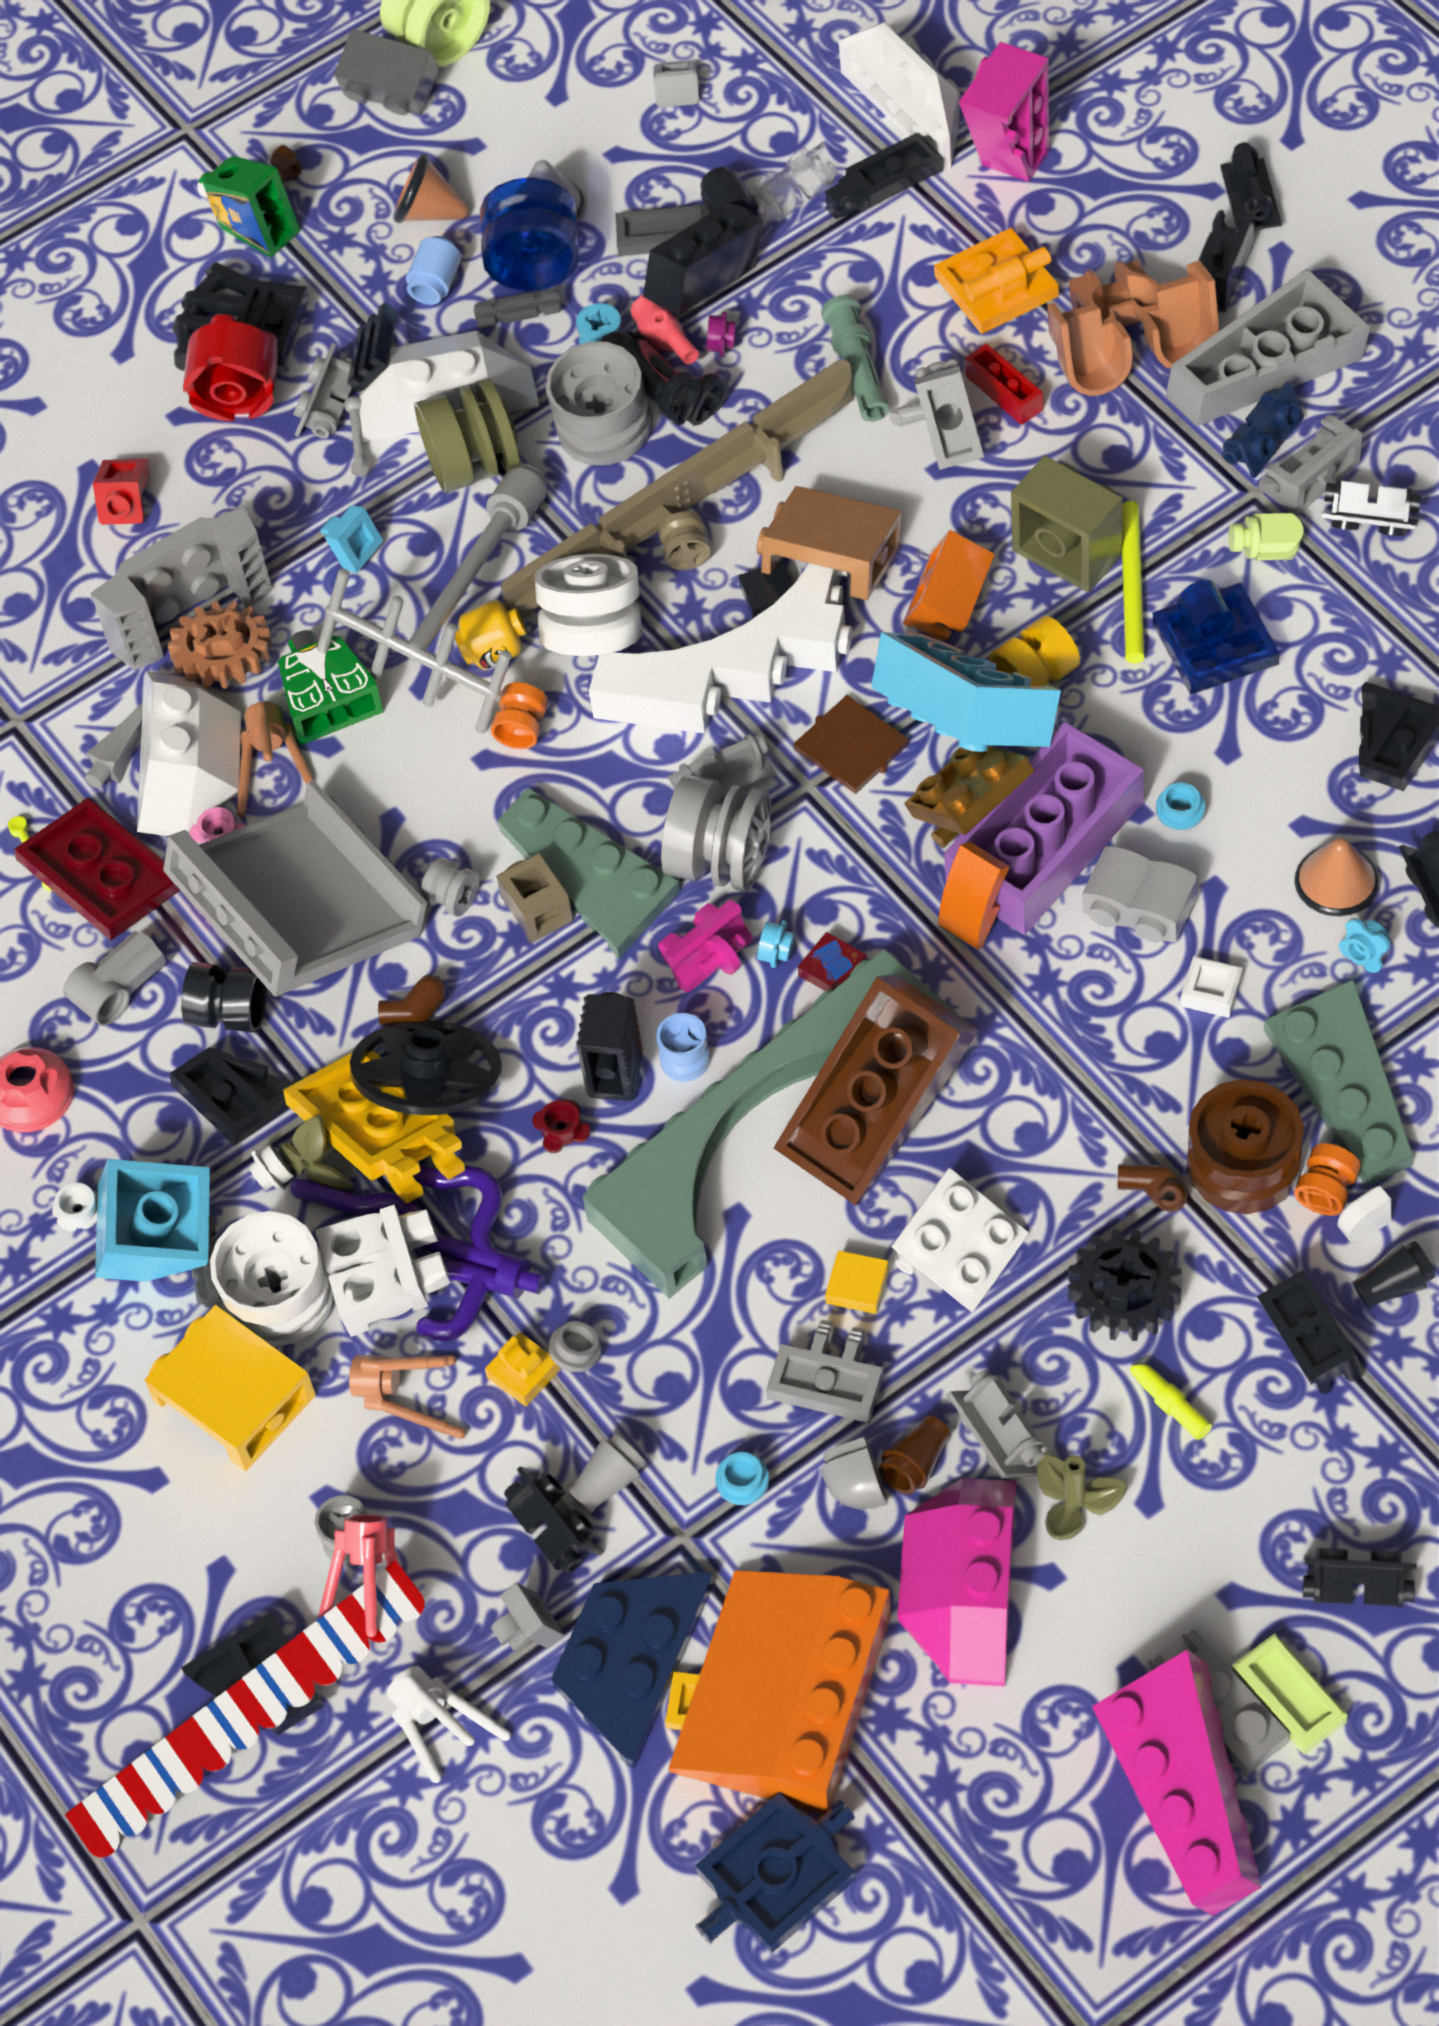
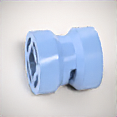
M675 1013L666 1017L659 1024L656 1031L660 1064L664 1073L671 1079L680 1082L692 1081L701 1077L707 1071L710 1064L707 1033L703 1022L695 1015L688 1013Z

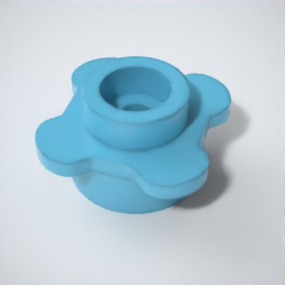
M1357 918L1350 919L1345 924L1347 934L1339 942V949L1352 962L1363 965L1368 972L1377 973L1383 967L1381 957L1390 949V936L1386 929L1376 921L1369 919L1361 921Z

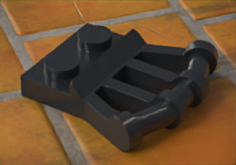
M214 262L205 271L206 277L194 290L185 293L181 303L183 312L177 315L174 320L172 330L176 334L177 349L174 351V365L176 368L185 371L187 347L191 335L200 327L209 324L213 318L204 316L207 312L238 316L237 322L252 325L262 331L275 335L278 342L277 365L285 366L310 299L307 286L253 280L220 263ZM228 288L242 296L219 294L216 292L219 289L225 290Z

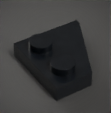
M1365 682L1362 685L1361 692L1363 704L1362 716H1360L1361 745L1359 746L1358 761L1360 776L1405 791L1439 740V706Z
M208 1047L170 1072L171 1086L234 1146L289 1110L290 1108L285 1102L284 1089L304 1079L295 1076L293 1082L270 1075L268 1074V1066L250 1060H237L231 1054Z
M270 1612L182 1666L181 1669L192 1682L218 1697L287 1644L289 1639L278 1619ZM316 1689L313 1698L302 1707H293L286 1703L287 1715L285 1720L279 1726L268 1728V1730L279 1735L325 1707Z

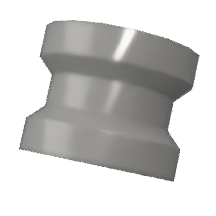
M440 857L428 868L423 878L420 892L427 904L431 906L441 904L445 906L446 912L459 917L473 903L479 887V875L468 868L458 870L454 867L453 862Z

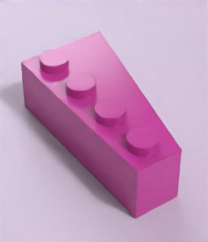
M1185 1650L1096 1703L1092 1708L1191 1904L1214 1916L1262 1887L1245 1816L1240 1812L1235 1790L1237 1782L1233 1766L1228 1762L1221 1733L1224 1732L1220 1712L1215 1707L1210 1687L1212 1679L1209 1667L1206 1662L1189 1650Z

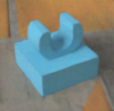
M351 505L341 518L336 516L330 517L320 529L321 533L326 535L325 539L343 569H347L350 572L358 573L383 542L367 511L359 506Z

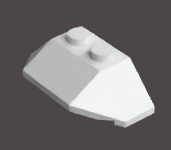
M884 22L840 40L841 73L907 137L919 133L944 159L943 172L951 169L960 124L959 100L961 99V94L956 84L951 79H945L933 67L926 55L919 54Z
M478 331L391 348L388 367L364 391L362 390L357 397L361 400L359 421L362 443L418 432L419 428L413 404L415 402L444 393L452 404L454 411L461 409L459 388L468 385L477 403H480L476 382L490 378L510 413L539 407L531 367Z
M145 671L137 832L169 836L186 830L190 834L191 827L197 824L199 816L204 811L214 807H223L238 794L241 711L211 690L205 689L198 681L186 680L185 676Z

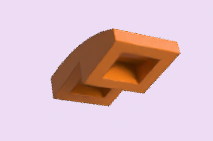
M972 842L961 844L944 888L938 925L975 949L982 948L1000 909V905L995 902V899L1010 866Z

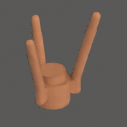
M273 702L255 703L246 709L244 714L247 730L240 734L242 756L237 797V816L240 818L245 817L247 811L253 748L263 752L265 761H271L273 759L272 751L278 749L282 742H285L304 782L307 784L313 780L309 767L294 738L292 724L283 722L282 710Z
M358 1354L354 1356L349 1374L350 1393L354 1397H365V1409L384 1411L459 1439H463L466 1436V1432L462 1428L386 1400L388 1394L395 1395L398 1391L400 1370L452 1366L456 1363V1358L453 1355L401 1358Z

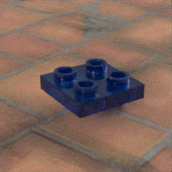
M1212 580L1197 581L1190 584L1180 593L1177 604L1153 612L1152 624L1190 695L1279 665L1280 652L1241 582L1219 589Z

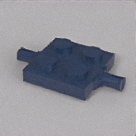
M779 1792L695 1865L697 1874L716 1893L720 1904L695 1925L700 1935L704 1936L709 1944H712L719 1935L736 1922L739 1926L750 1930L771 1954L856 1880L855 1871L836 1852L831 1840L836 1833L851 1820L855 1819L850 1808L846 1807L843 1801L838 1800L832 1808L815 1821L811 1817L798 1812Z

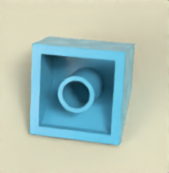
M107 1159L98 1183L95 1278L147 1282L207 1265L209 1251L210 1167Z

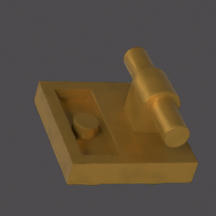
M989 745L988 750L984 752L971 751L959 747L952 754L951 760L935 775L927 777L917 786L916 793L904 805L913 818L939 826L931 833V837L940 847L945 848L959 834L966 835L1035 771L1026 756Z

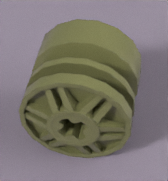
M490 378L476 382L480 403H477L468 385L460 387L459 400L461 409L454 411L452 404L444 393L413 403L417 425L427 457L444 494L474 484L472 464L479 461L489 478L498 476L495 455L498 456L506 472L520 465L517 451L518 439L511 414Z

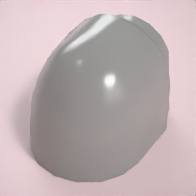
M865 1437L831 1448L823 1454L825 1465L821 1467V1473L832 1497L844 1506L858 1510L888 1505L886 1492L872 1448Z

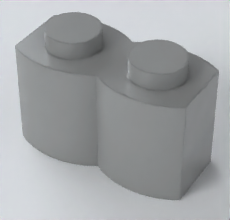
M1105 846L1082 893L1083 911L1094 922L1105 927H1113L1115 925L1131 927L1140 937L1151 942H1177L1198 897V876L1175 864L1151 861L1128 849Z

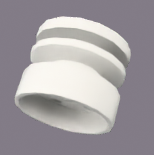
M273 1211L249 1214L231 1224L216 1241L210 1259L211 1279L230 1316L271 1346L297 1343L315 1333L326 1320L334 1300V1295L323 1256L309 1229L291 1215ZM281 1286V1290L275 1293L274 1288Z

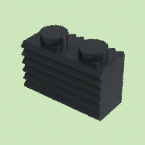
M605 992L600 995L588 994L583 998L585 1005L582 1006L583 1014L580 1015L582 1022L579 1023L580 1031L577 1032L579 1040L576 1041L586 1094L590 1098L634 1100L643 1051L637 1021L638 1016L636 1015L637 1010H635L636 1005H634L635 1000L615 992Z

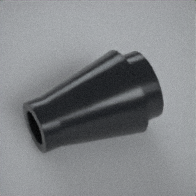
M1412 1241L1405 1246L1400 1242L1363 1276L1352 1283L1367 1309H1370L1379 1303L1427 1289L1426 1283L1434 1279L1436 1274L1428 1257L1416 1241Z

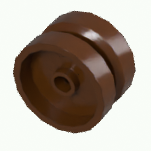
M1241 1079L1221 1083L1201 1097L1191 1112L1188 1129L1187 1169L1192 1186L1205 1201L1223 1211L1252 1214L1270 1210L1287 1199L1298 1183L1304 1125L1299 1109L1287 1094L1266 1082Z

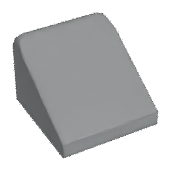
M694 60L655 64L653 66L655 96L658 107L693 105L699 102L697 65Z

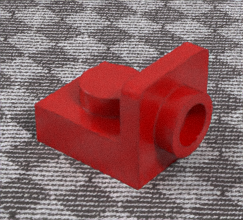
M148 458L102 461L92 483L100 524H140L143 522L145 512L142 493L150 477Z

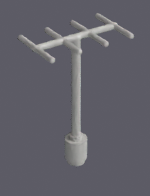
M521 464L507 471L487 501L486 509L491 521L409 641L394 634L404 602L402 597L394 596L392 598L383 628L341 607L350 572L347 569H340L329 605L325 608L326 617L317 650L320 653L328 652L336 622H339L379 642L370 671L374 680L381 678L390 648L432 669L422 700L425 706L429 707L434 704L443 675L486 696L475 727L478 733H485L496 701L501 696V686L511 659V653L507 650L500 652L491 682H488L448 661L458 629L454 623L446 625L437 655L426 649L505 531H519L525 528L545 498L547 482L542 472L528 464Z

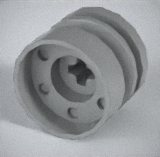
M586 342L569 348L554 361L547 373L546 393L553 413L557 436L563 450L573 459L589 465H612L628 459L640 450L650 434L651 415L645 396L642 374L635 357L623 347L609 342Z
M689 774L682 776L673 792L663 831L661 863L662 870L666 876L697 882L702 879L711 862L712 881L716 886L724 887L731 879V885L735 890L745 892L750 890L757 879L769 844L771 800L768 791L754 788L747 795L743 785L735 784L728 791L722 804L721 785L717 780Z

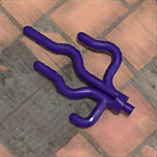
M418 1163L420 1172L413 1175V1178L422 1186L441 1190L471 1186L479 1189L482 1194L481 1203L471 1226V1243L436 1233L438 1241L421 1246V1248L433 1254L440 1252L441 1256L454 1259L444 1261L449 1279L468 1284L453 1318L442 1321L431 1317H422L416 1324V1330L419 1335L435 1341L447 1342L458 1339L469 1331L476 1320L488 1290L515 1299L520 1298L524 1291L539 1295L545 1284V1275L530 1271L531 1265L528 1259L503 1253L497 1250L491 1243V1229L500 1211L503 1198L500 1183L492 1173L480 1167L465 1165L464 1172L448 1180L437 1168ZM296 1179L290 1186L291 1194L297 1199L352 1215L364 1216L380 1213V1209L395 1205L400 1216L420 1211V1208L414 1201L406 1204L396 1193L392 1192L362 1196L305 1179Z

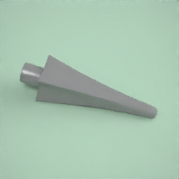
M143 702L110 734L86 752L93 764L85 776V780L90 786L101 788L107 778L112 779L118 784L120 783L130 756L141 735Z

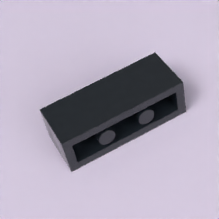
M726 203L652 248L649 252L643 297L677 315H681L756 267L764 220L748 213L745 208L739 205Z

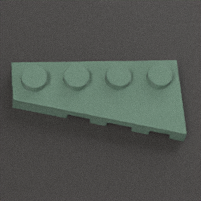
M527 788L497 820L499 831L526 860L538 853L542 856L567 892L569 902L581 914V919L593 932L597 931L608 943V948L618 959L624 955L680 893L679 881L671 876H666L657 867L530 788Z
M1354 980L1348 981L1264 1020L1265 1034L1339 1146L1351 1152L1360 1161L1361 1170L1358 1175L1366 1187L1412 1166L1413 1154Z

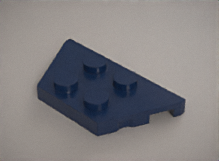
M700 1572L593 1584L551 1678L555 1690L571 1706H575L582 1713L586 1723L614 1747L619 1753L620 1759L629 1767L635 1768L671 1686L673 1672H677L714 1586L713 1574Z

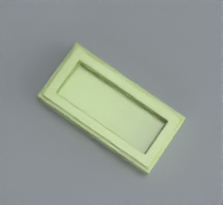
M1276 1634L1270 1636L1232 1665V1671L1290 1734L1289 1739L1303 1755L1347 1723L1348 1715Z

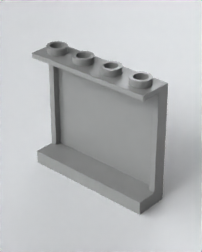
M314 780L307 783L304 804L198 845L186 830L168 836L163 871L275 997L420 937L427 905L421 892L417 888L412 887L395 868L393 862L373 845L365 832L347 817L339 808L335 799L327 795Z

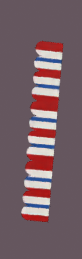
M396 1560L376 1574V1636L369 1637L366 1634L363 1584L68 1811L65 1816L88 1851L98 1858L112 1855L120 1843L118 1831L125 1836L139 1834L148 1822L147 1811L158 1815L172 1808L176 1800L174 1788L182 1793H190L196 1790L204 1778L203 1768L208 1771H219L229 1763L232 1756L230 1745L238 1750L252 1747L259 1737L258 1724L267 1729L275 1728L285 1720L287 1715L286 1703L293 1707H302L313 1698L315 1693L313 1681L322 1686L330 1685L336 1682L342 1673L341 1660L347 1664H357L363 1661L370 1650L368 1638L375 1643H384L390 1640L396 1633V1618L404 1622L417 1619L423 1613L425 1600Z

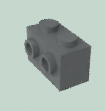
M352 28L334 76L343 94L355 102L367 103L370 100L383 104L387 110L395 114L406 115L407 112L422 116L440 69L431 51Z

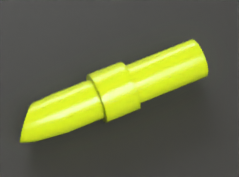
M1135 1365L1129 1368L1140 1385L1155 1399L1154 1402L1167 1415H1172L1195 1439L1200 1440L1209 1433L1212 1424L1186 1400V1395L1173 1383L1169 1384L1150 1365Z

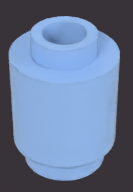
M442 236L428 237L421 240L406 276L407 292L416 301L435 305L440 302L441 298L447 296L462 258L460 251L451 240Z

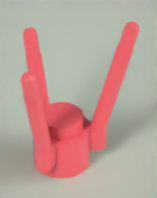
M353 1515L344 1519V1529L334 1530L335 1549L318 1619L333 1608L345 1555L348 1553L350 1554V1563L363 1565L366 1634L369 1637H374L377 1634L376 1564L383 1562V1553L387 1566L395 1560L398 1562L395 1549V1528L388 1527V1518L382 1515Z

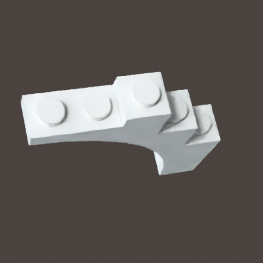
M809 563L797 582L771 607L746 624L714 639L668 651L640 654L611 652L599 655L589 688L593 717L596 719L705 733L709 716H716L718 713L721 696L771 703L775 685H782L784 682L786 666L836 672L841 654L849 653L852 640V626L845 625L844 606H842L843 586H839L841 576L848 577L850 573Z

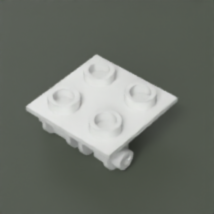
M948 1168L891 1247L897 1251L899 1258L895 1263L900 1270L907 1274H913L915 1270L922 1271L964 1307L973 1312L1026 1239L1029 1232L951 1168Z

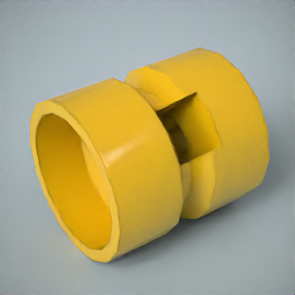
M1042 616L1021 631L1020 639L1011 638L992 651L989 655V661L997 664V671L1010 675L1011 673H1020L1031 678L1030 686L1042 687V685H1049V681L1058 682L1076 669L1080 664V655L1077 646L1066 629L1050 616Z

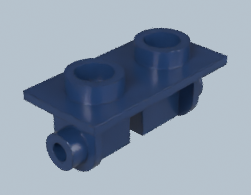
M1286 381L1280 390L1274 389L1271 392H1265L1260 397L1258 404L1245 418L1248 426L1240 425L1233 435L1223 443V459L1232 465H1236L1238 462L1246 463L1252 478L1258 476L1304 418L1291 382Z

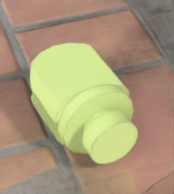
M1292 513L1253 514L1245 518L1243 526L1241 523L1230 524L1228 532L1229 549L1231 552H1241L1244 548L1246 558H1254L1255 561L1292 560L1298 552L1304 527L1301 521Z

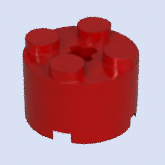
M226 314L214 316L209 324L197 329L188 341L183 380V391H186L189 395V404L199 413L221 421H234L235 414L249 413V419H253L267 412L274 399L278 362V342L275 335L262 331L252 325L237 322L234 317Z

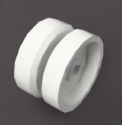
M605 554L573 555L553 560L541 566L535 572L536 601L542 607L538 612L540 643L548 650L565 655H603L631 646L642 636L640 605L634 602L639 597L637 566L630 560Z

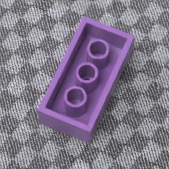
M1064 722L1052 735L1050 747H1041L1029 760L1035 772L966 835L961 834L944 852L946 881L960 845L967 842H972L1010 866L995 899V902L1000 905L996 918L1023 935L1033 927L1143 804L1144 769L1067 722Z

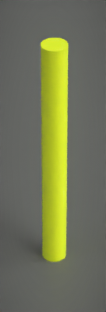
M1126 501L1122 503L1125 659L1129 663H1140L1144 660L1139 504L1134 501Z

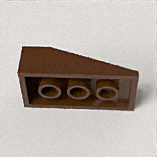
M897 974L877 976L773 1149L854 1205H859L951 1076L979 1029Z

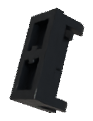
M1219 210L1212 222V232L1209 233L1198 259L1215 280L1218 312H1227L1253 249L1255 214L1242 212L1237 224L1238 228H1232L1224 222V210Z
M1304 1270L1257 1296L1311 1385L1315 1383L1320 1393H1330L1332 1389L1330 1382L1338 1376L1344 1375L1350 1382L1364 1376L1357 1354Z

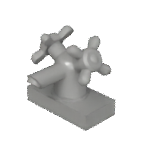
M949 359L947 362H935L926 368H918L916 371L917 378H914L920 402L892 409L889 415L892 424L903 426L925 420L939 470L983 458V449L957 360Z

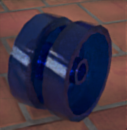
M535 177L519 178L496 186L484 197L480 207L481 252L484 270L493 281L510 289L536 291L559 285L575 273L580 261L577 209L575 199L566 188L551 180Z

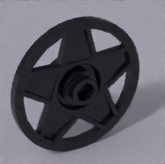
M407 1021L378 1029L367 1035L356 1045L350 1058L351 1080L356 1089L365 1098L386 1109L412 1115H442L473 1107L484 1101L496 1090L502 1074L500 1054L487 1038L469 1028L441 1021ZM382 1043L388 1056L363 1063L365 1056ZM477 1049L489 1062L490 1071L467 1061ZM377 1087H401L404 1099L385 1093ZM445 1090L468 1092L459 1097L439 1101Z

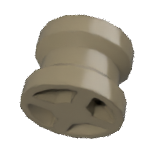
M685 511L678 512L666 517L660 523L658 534L660 541L665 546L663 549L664 558L669 567L676 570H689L702 565L708 560L711 554L708 540L703 536L705 526L703 519L698 514Z

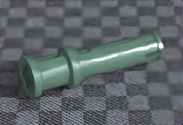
M847 294L831 298L824 304L821 309V315L824 323L831 328L833 334L831 345L834 352L851 364L852 388L858 401L862 419L868 422L878 421L884 418L883 413H889L890 407L884 396L881 382L870 355L869 346L872 337L869 329L862 325L859 316L862 308L858 298Z

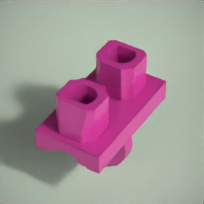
M731 899L721 907L707 903L695 913L693 920L694 929L685 936L671 932L659 942L658 948L662 957L671 968L680 989L689 993L719 968L729 975H733L741 968L737 953L754 939L742 920V910L739 904Z

